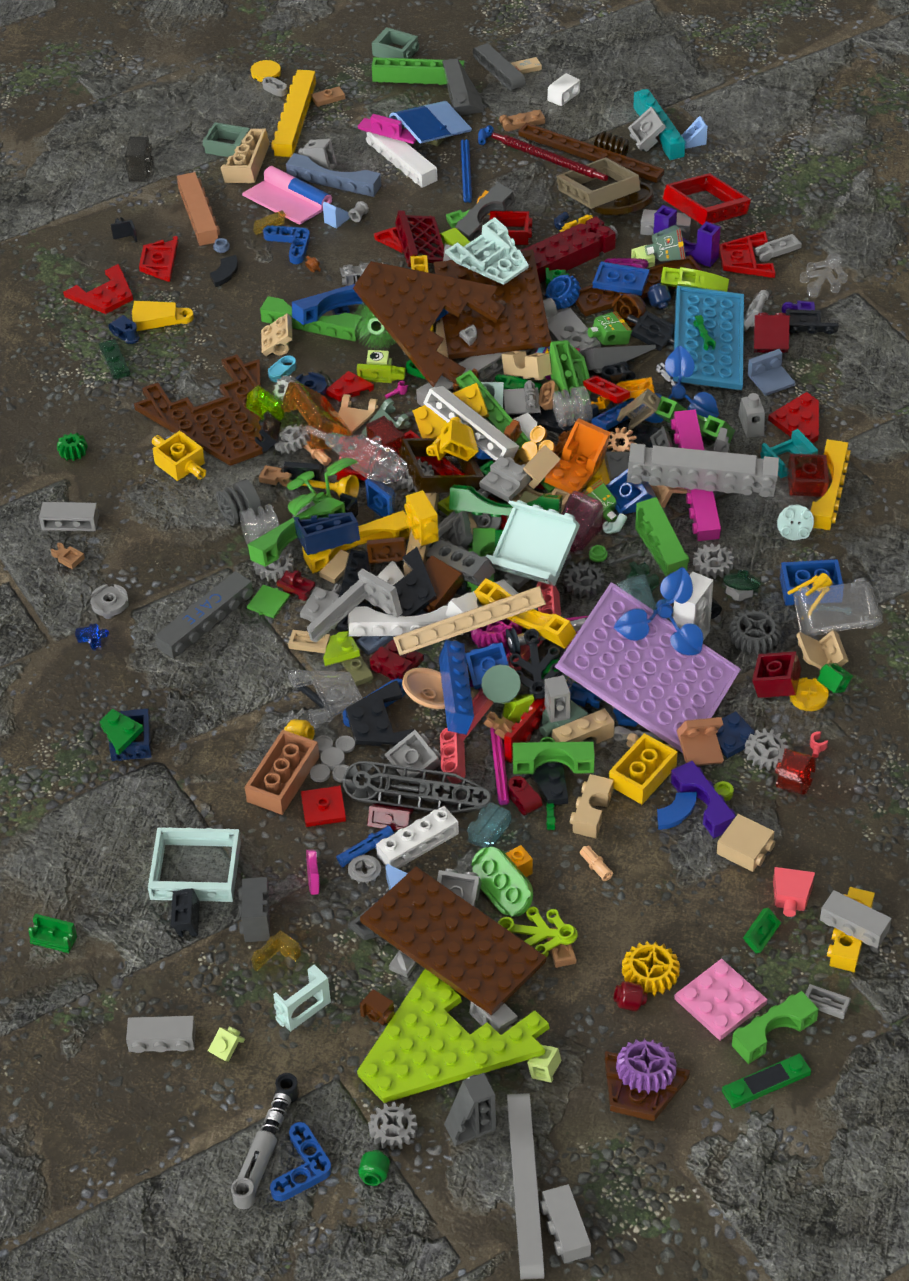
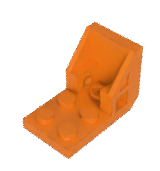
M578 418L564 445L561 459L545 476L544 482L577 497L600 469L611 432Z

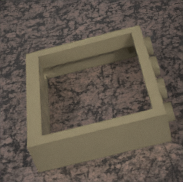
M606 157L586 164L617 181L592 191L581 185L597 178H590L572 170L557 175L559 191L590 209L641 190V180H639L638 174Z

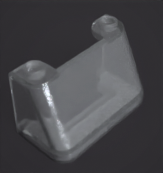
M865 578L855 579L853 583L821 587L809 596H806V592L810 590V587H802L798 589L799 592L793 595L800 632L810 637L823 635L832 630L842 631L855 628L863 629L865 627L871 629L883 623L882 614L870 581H866Z

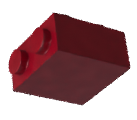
M758 313V315H755L754 353H769L780 349L782 353H788L790 315L785 313H776L775 315Z

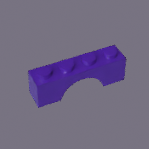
M693 761L672 769L671 783L678 793L696 792L697 798L707 805L708 808L704 811L703 825L713 838L723 835L736 817L734 810L729 809L723 796L715 791L712 782L705 778L702 769L697 767Z

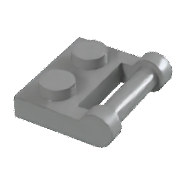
M761 290L748 306L744 316L745 332L750 326H754L755 315L763 313L764 303L769 297L768 291Z

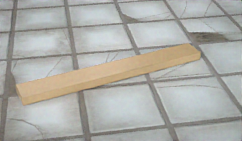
M538 586L393 638L399 655H403L546 605L541 588Z

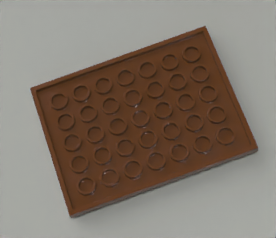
M533 250L521 251L529 267L504 285L461 266L453 260L434 262L435 274L498 287L491 299L505 307L496 323L468 306L464 308L459 317L450 312L443 316L442 321L449 359L550 346L551 338ZM475 325L477 338L469 346L460 337L459 332Z

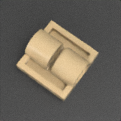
M289 314L279 317L275 322L261 330L262 353L265 356L272 352L279 356L288 353L289 342L292 340V317Z

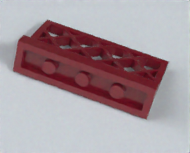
M398 210L395 225L407 266L411 267L410 256H419V253L427 255L428 263L443 261L444 245L435 216L406 215L405 211ZM408 221H413V222H415L416 224L413 225V224L409 223ZM424 222H431L432 225L429 226ZM421 226V227H423V228L426 229V230L423 231V230L419 229L418 227ZM415 231L416 233H418V234H420V235L416 236V235L413 234L412 232ZM428 232L433 233L435 236L432 237L428 234ZM422 237H425V238L428 239L429 241L426 242V241H424V240L421 239V238H422ZM418 242V243H420V244L423 245V246L420 247V246L416 245L415 243ZM431 243H435L438 247H434ZM425 248H428V249H430L432 252L429 253L428 251H426V250H424V249H425ZM435 254H438V255H440L442 258H438V257H436V256H434V255H435Z

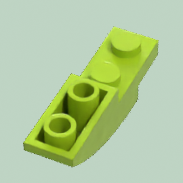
M663 267L661 284L672 287L679 285L727 292L729 279L695 269Z

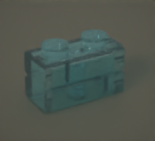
M492 802L486 808L483 807L478 814V819L475 822L472 821L468 826L469 842L476 846L479 845L480 848L493 847L511 824L510 811L502 807L500 808Z

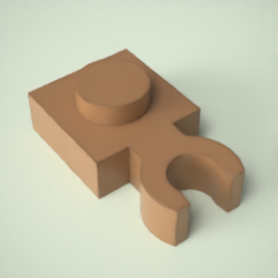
M57 543L59 550L51 549V555L58 558L61 564L72 570L85 559L84 553L71 546L65 549L62 543Z
M492 711L486 715L487 719L484 721V724L489 728H494V733L504 739V735L507 732L511 733L513 731L512 726L514 723L503 716L499 719L497 714Z

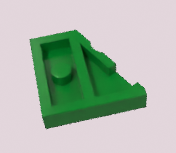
M111 709L100 720L101 728L107 734L108 740L113 744L118 755L144 731L143 725L114 709Z

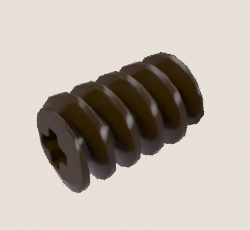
M606 131L598 134L595 138L594 146L624 156L628 153V139H625L623 142V137L618 139V136L614 135L612 138V133H608L606 136Z

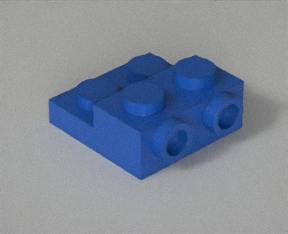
M502 642L493 643L488 647L474 649L465 653L475 690L482 688V677L492 666L500 664L509 666Z

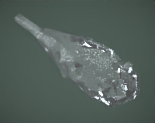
M310 425L305 429L306 432L325 440V444L342 458L357 460L358 463L352 464L350 467L367 479L391 484L404 479L407 474V463L393 448L382 445L381 437L378 435L370 439L363 434L353 436L334 432L327 434Z

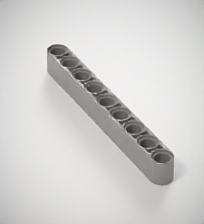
M530 1093L507 1094L520 1279H544Z

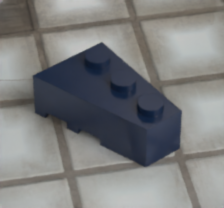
M352 512L329 514V517L317 518V515L311 516V519L300 520L299 517H293L296 536L307 555L360 540L358 522Z

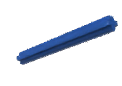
M466 139L461 140L463 201L470 203L472 201L469 140Z

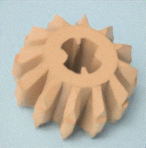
M623 427L621 430L620 428H615L616 433L611 432L612 439L609 438L611 444L607 448H613L611 452H630V445L637 437L631 436L633 431H627L626 427ZM620 439H625L623 441L625 442L624 445H619L621 443L619 442Z

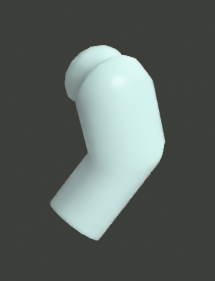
M619 513L615 522H604L602 525L603 531L607 534L620 532L627 516Z

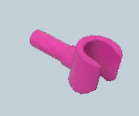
M399 381L397 389L386 394L385 398L388 399L398 393L405 395L408 385L404 386L405 381Z

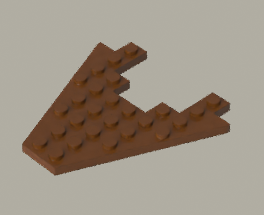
M373 261L368 264L353 288L433 387L441 376L453 383H457L456 378L461 376L466 370L463 366L437 352L444 338L430 329L442 310L445 309L459 317L464 308L468 306L496 323L505 309L504 306L491 299L498 288L496 286Z
M237 354L222 359V365L233 381L220 385V391L224 397L197 407L192 405L188 397L171 403L158 382L142 388L146 399L134 403L136 411L167 428L172 433L181 431L200 445L204 451L231 466L263 454V448L255 442V437L262 440V436L259 433L262 427L259 424V420H262L259 359L246 364L242 362Z

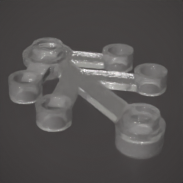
M832 253L828 255L825 261L810 262L806 267L807 272L800 273V281L803 283L809 282L810 278L818 277L816 282H811L807 285V293L810 297L814 298L820 294L821 286L826 278L831 284L830 290L833 293L840 292V283L847 282L848 277L841 268L842 259L840 255ZM825 267V269L816 270V268ZM833 269H834V270L836 271V273L838 274V275H837V280L835 279L834 275H833L832 272H831Z

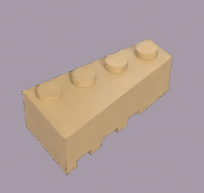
M250 129L243 138L242 144L236 147L234 155L228 157L227 164L221 166L225 183H255L270 145L266 129Z

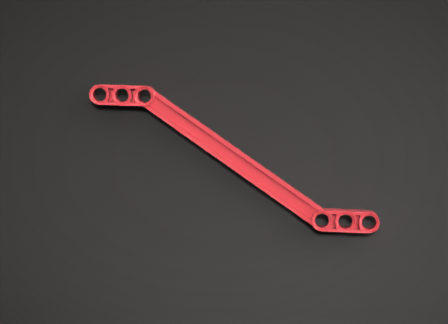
M538 582L537 587L540 586L546 605L538 607V611L561 616L560 594L557 587ZM541 640V641L538 643V647L540 646V644H541L544 640ZM527 644L520 646V656L525 661H528L531 657L530 647ZM510 652V654L507 656L509 667L513 668L515 671H520L521 667H514L511 665L510 656L512 654ZM482 688L472 700L474 719L467 735L448 731L447 728L440 734L441 769L443 772L454 773L465 778L464 740L493 705V702L484 695ZM447 776L448 780L452 784H458L462 782V780L458 778Z

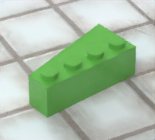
M657 497L636 503L635 529L665 576L677 571L681 567L687 570L689 557L684 552Z

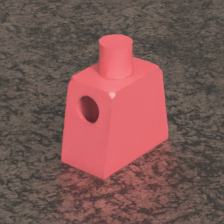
M775 867L773 878L775 906L784 908L783 914L785 916L793 917L796 915V910L803 911L806 909L813 888L815 872Z

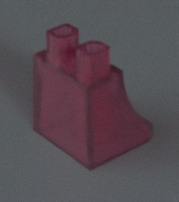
M573 491L569 495L562 515L568 513L575 516V520L580 524L570 548L571 552H575L577 549L583 550L603 529L602 503L585 494Z

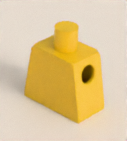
M459 417L451 418L441 429L440 450L465 461L470 460L478 452L473 429L462 424Z

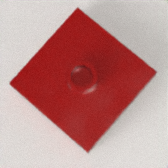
M341 786L301 791L306 827L346 822Z

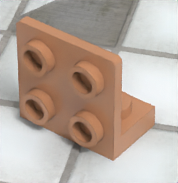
M721 717L686 720L676 730L686 763L693 761L696 766L720 764L724 761L716 735L718 729L723 725Z

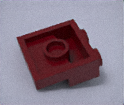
M392 639L385 648L380 647L370 657V668L376 673L388 677L390 680L398 678L403 680L407 671L417 668L423 662L424 655L417 651L399 655L395 641Z

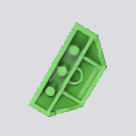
M568 340L553 341L550 343L549 351L552 372L550 376L559 387L557 399L567 408L584 407L592 393L583 387V381L590 378L585 358L576 348L570 345L571 343Z

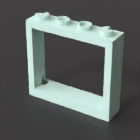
M157 828L148 883L150 900H172L173 891L193 888L200 901L233 902L241 845L239 829ZM165 845L232 847L228 883L160 881Z

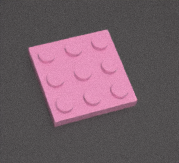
M722 958L675 994V1000L720 1041L767 1004V998Z

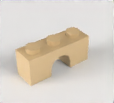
M511 351L502 354L505 375L523 376V379L534 377L535 380H543L545 376L552 374L550 354L534 353L526 356V351Z
M604 708L553 729L552 738L555 742H582L586 738L592 737L596 744L614 736V720Z
M590 774L588 781H584L581 793L583 794L582 797L577 798V810L572 812L570 824H573V833L597 838L602 824V810L593 807H608L613 794V779Z

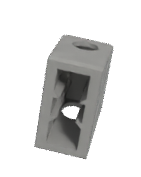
M331 139L310 140L304 148H300L298 154L308 156L314 163L323 168L333 170L337 166Z
M751 393L748 397L741 398L738 414L747 438L764 436L765 411L759 395Z

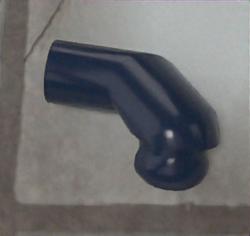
M563 212L554 219V225L557 230H561L565 224L564 221L569 219L567 212Z

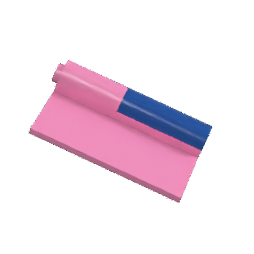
M274 166L266 168L264 171V181L243 192L244 197L299 225L321 213L324 202L329 204L332 202L330 194Z

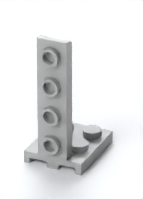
M361 569L358 572L359 580L307 626L310 640L318 642L364 599L373 606L380 607L387 614H392L398 618L402 614V609L396 587L365 569Z

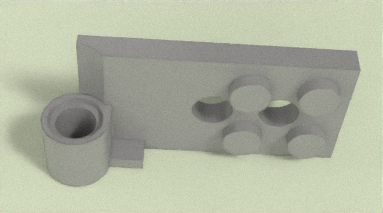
M552 298L543 300L549 333L555 341L568 340L571 343L570 345L580 348V352L592 348H601V343L596 337L590 338L588 336V328L571 308L557 311Z

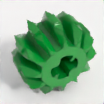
M79 433L64 434L57 443L59 455L61 458H65L66 461L70 459L74 461L77 458L81 459V456L86 455L88 448L84 436L79 435Z

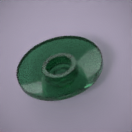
M746 570L729 573L723 577V582L727 586L737 590H755L761 585V581Z

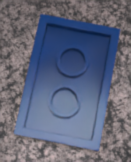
M600 262L592 288L633 293L642 296L650 270Z

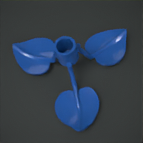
M677 346L665 361V370L668 375L678 377V382L673 385L672 394L669 395L668 399L672 397L682 399L685 397L691 402L687 410L696 409V413L705 418H708V415L718 417L717 403L710 393L699 392L694 396L693 400L686 394L685 387L681 384L682 376L690 377L694 372L695 365L690 353L684 347ZM655 393L659 398H661V394ZM641 404L639 410L646 406V404ZM655 412L645 419V421L651 423L664 421Z
M684 567L667 575L662 580L660 591L665 599L657 602L656 609L653 610V614L649 619H647L645 610L636 608L624 613L614 625V629L629 640L638 641L647 636L649 633V625L647 623H650L658 614L661 618H669L677 632L670 636L671 645L677 652L684 655H696L702 651L704 639L702 630L692 623L684 624L680 629L672 616L673 608L671 604L674 601L680 604L686 603L693 593L691 577Z

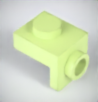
M229 1026L228 1029L220 1027L208 1051L229 1062L238 1043H244L245 1038L239 1036L241 1032Z

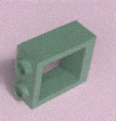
M387 27L372 42V54L379 58L411 59L412 55L419 49L418 36ZM394 43L404 47L400 49L393 46H389V44Z
M215 122L212 128L209 129L207 136L203 139L205 153L224 157L233 156L236 147L242 144V140L250 131V128ZM218 138L234 140L235 143L230 144L218 142L217 140Z

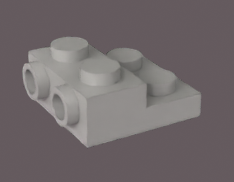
M652 107L628 127L631 132L630 137L635 142L637 141L636 146L641 151L644 149L646 152L658 142L656 137L666 128Z
M501 456L490 466V472L479 484L484 490L509 502L531 481V476L523 470L526 465L522 464L520 466L511 457L505 458Z
M416 730L384 754L392 765L434 770L441 764L439 760L441 754L435 747L431 749L427 745L430 741L424 733L419 735ZM396 769L397 772L402 776L404 770ZM407 771V777L419 778L423 775L420 772Z
M454 869L439 870L437 881L475 907L482 882L478 874L473 872L460 874Z

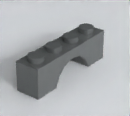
M498 182L468 211L463 219L458 221L455 228L470 242L482 235L480 223L484 216L490 213V211H506L515 202L513 191Z

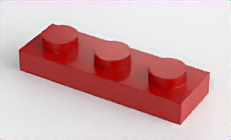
M599 376L583 381L584 388L614 403H622L630 398V391Z

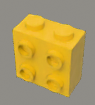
M424 491L406 495L404 508L407 517H405V522L408 528L411 527L414 539L418 540L421 546L439 541L438 514Z

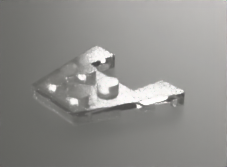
M288 671V677L293 688L313 684L324 705L322 709L308 711V719L314 729L319 728L320 724L325 721H332L336 715L343 713L348 706L363 699L350 672Z

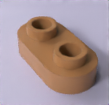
M553 380L544 383L540 389L539 405L543 410H551L556 406L559 387Z

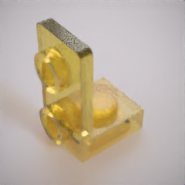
M280 930L275 936H271L261 949L254 952L251 958L253 969L258 971L278 951L283 956L290 957L296 961L301 956L299 943Z

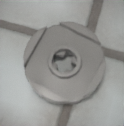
M108 584L102 585L91 594L92 610L106 619L113 618L114 615L120 614L129 606L127 592L120 585L114 584V587H108Z

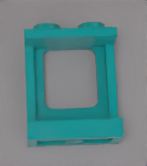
M799 429L792 431L791 439L770 448L766 443H763L760 455L762 459H764V456L779 458L778 476L783 478L816 464L818 449ZM790 452L799 462L785 468V463L778 455Z

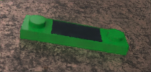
M799 1053L723 1086L722 1093L732 1109L810 1076L811 1069Z

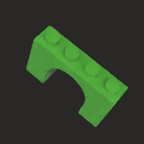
M661 396V401L655 413L665 422L671 424L675 411H685L687 409L678 402ZM697 414L702 437L716 441L720 427L727 429L726 437H729L728 443H730L735 430L728 423L711 415L705 418Z

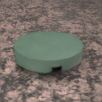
M500 664L492 666L485 672L482 677L481 686L484 695L490 701L496 704H506L514 700L519 694L521 682L519 675L513 668Z

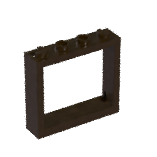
M437 438L402 439L401 448L398 450L399 456L402 457L403 464L406 466L408 474L413 480V485L416 486L418 492L423 490L424 493H450V487L453 485L472 486L476 491L481 489L479 482L484 478V475L474 456L468 461L456 457L465 475L424 476L415 457L429 456L426 449ZM449 453L445 454V456H453Z

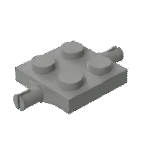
M335 584L332 591L315 587L302 608L300 617L310 622L314 621L338 599L341 585Z

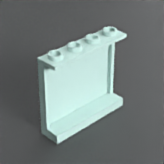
M509 500V504L513 507L493 556L486 555V557L491 560V565L494 569L555 586L580 524L575 520V516L565 513L562 515L553 509L547 511L535 504L529 506L520 500H517V502Z

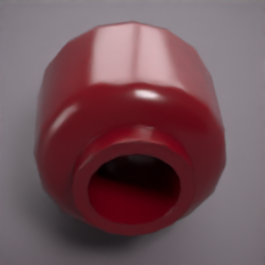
M623 981L620 985L616 986L613 999L617 1003L618 1008L638 1011L641 1005L646 1004L647 993L644 992L641 984Z

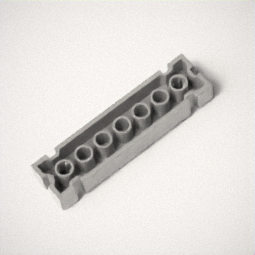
M631 443L627 482L641 484L642 481H646L652 486L660 485L671 488L680 487L690 490L700 489L751 495L752 492H756L762 497H774L779 458L764 456V459L756 458V455L653 445V448L645 447V444Z

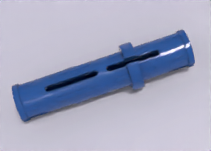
M387 825L375 834H369L365 840L337 855L336 859L340 866L344 867L357 856L364 855L374 848L376 849L377 843L394 834L392 828Z

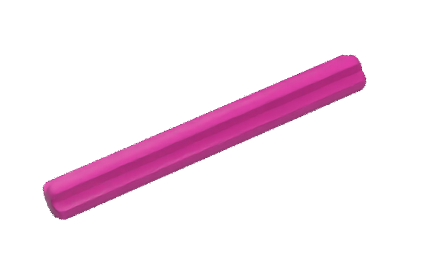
M490 728L498 803L500 805H507L509 803L503 741L501 737L494 733L495 729Z

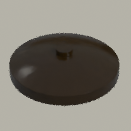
M641 182V190L594 207L592 210L605 215H620L638 211L653 201V188Z

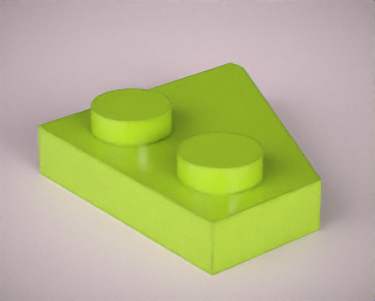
M349 631L339 632L330 636L323 657L325 666L360 656L359 648L352 636H349Z

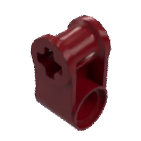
M514 776L509 780V798L522 815L525 816L543 805L539 794L533 790L523 777Z

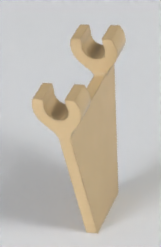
M344 394L331 434L350 437L378 411V399L371 398L368 410L350 408L352 401H350L351 395Z

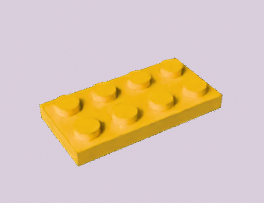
M477 383L453 393L483 418L490 416ZM426 405L412 410L422 438H437L441 434V429L447 424L444 419Z

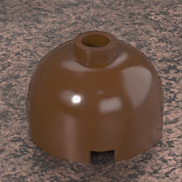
M633 293L619 295L612 303L614 312L617 311L629 327L635 326L634 323L626 320L629 314L639 318L646 312L643 299Z

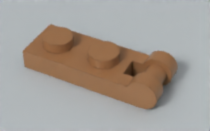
M533 110L512 116L502 115L499 121L505 131L521 129L525 123L532 125L545 124V117L541 110Z

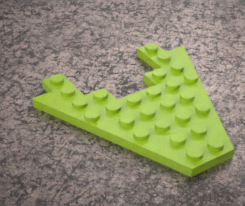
M424 969L358 1068L357 1074L383 1103H387L463 1080L472 1075H479L545 1054V1048L536 1038L550 1029L549 1023L536 1011H533L502 1035L488 1022L472 1034H469L447 1013L462 1002L461 996L448 984L427 969Z

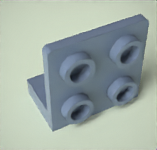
M780 349L749 359L748 376L765 396L795 385V381L781 366L783 353Z

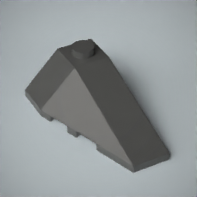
M458 58L443 60L450 102L454 110L459 115L484 112L481 96Z
M656 345L592 348L580 353L585 358L588 371L594 370V373H602L604 366L623 361L626 362L655 349Z

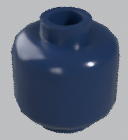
M661 283L651 286L647 293L651 306L659 308V310L668 307V303L672 299L668 287Z

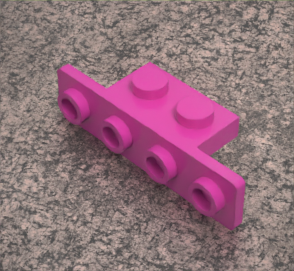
M373 114L370 119L364 118L358 125L360 130L414 144L417 140L408 129L402 128V121Z

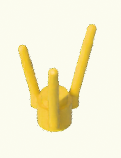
M825 573L819 576L815 575L812 579L787 592L790 595L810 584L813 587L806 592V596H809L815 590L819 593L822 592L804 616L805 620L808 619L823 597L830 591L829 587L833 584L830 577Z

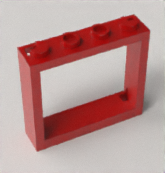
M711 173L666 184L662 198L701 225L706 221L713 224L745 215L751 202L750 198ZM708 191L725 203L705 208L687 195Z

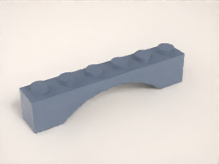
M293 153L286 163V172L303 181L374 197L381 187V173L369 170L356 172L332 171L317 165L308 156Z

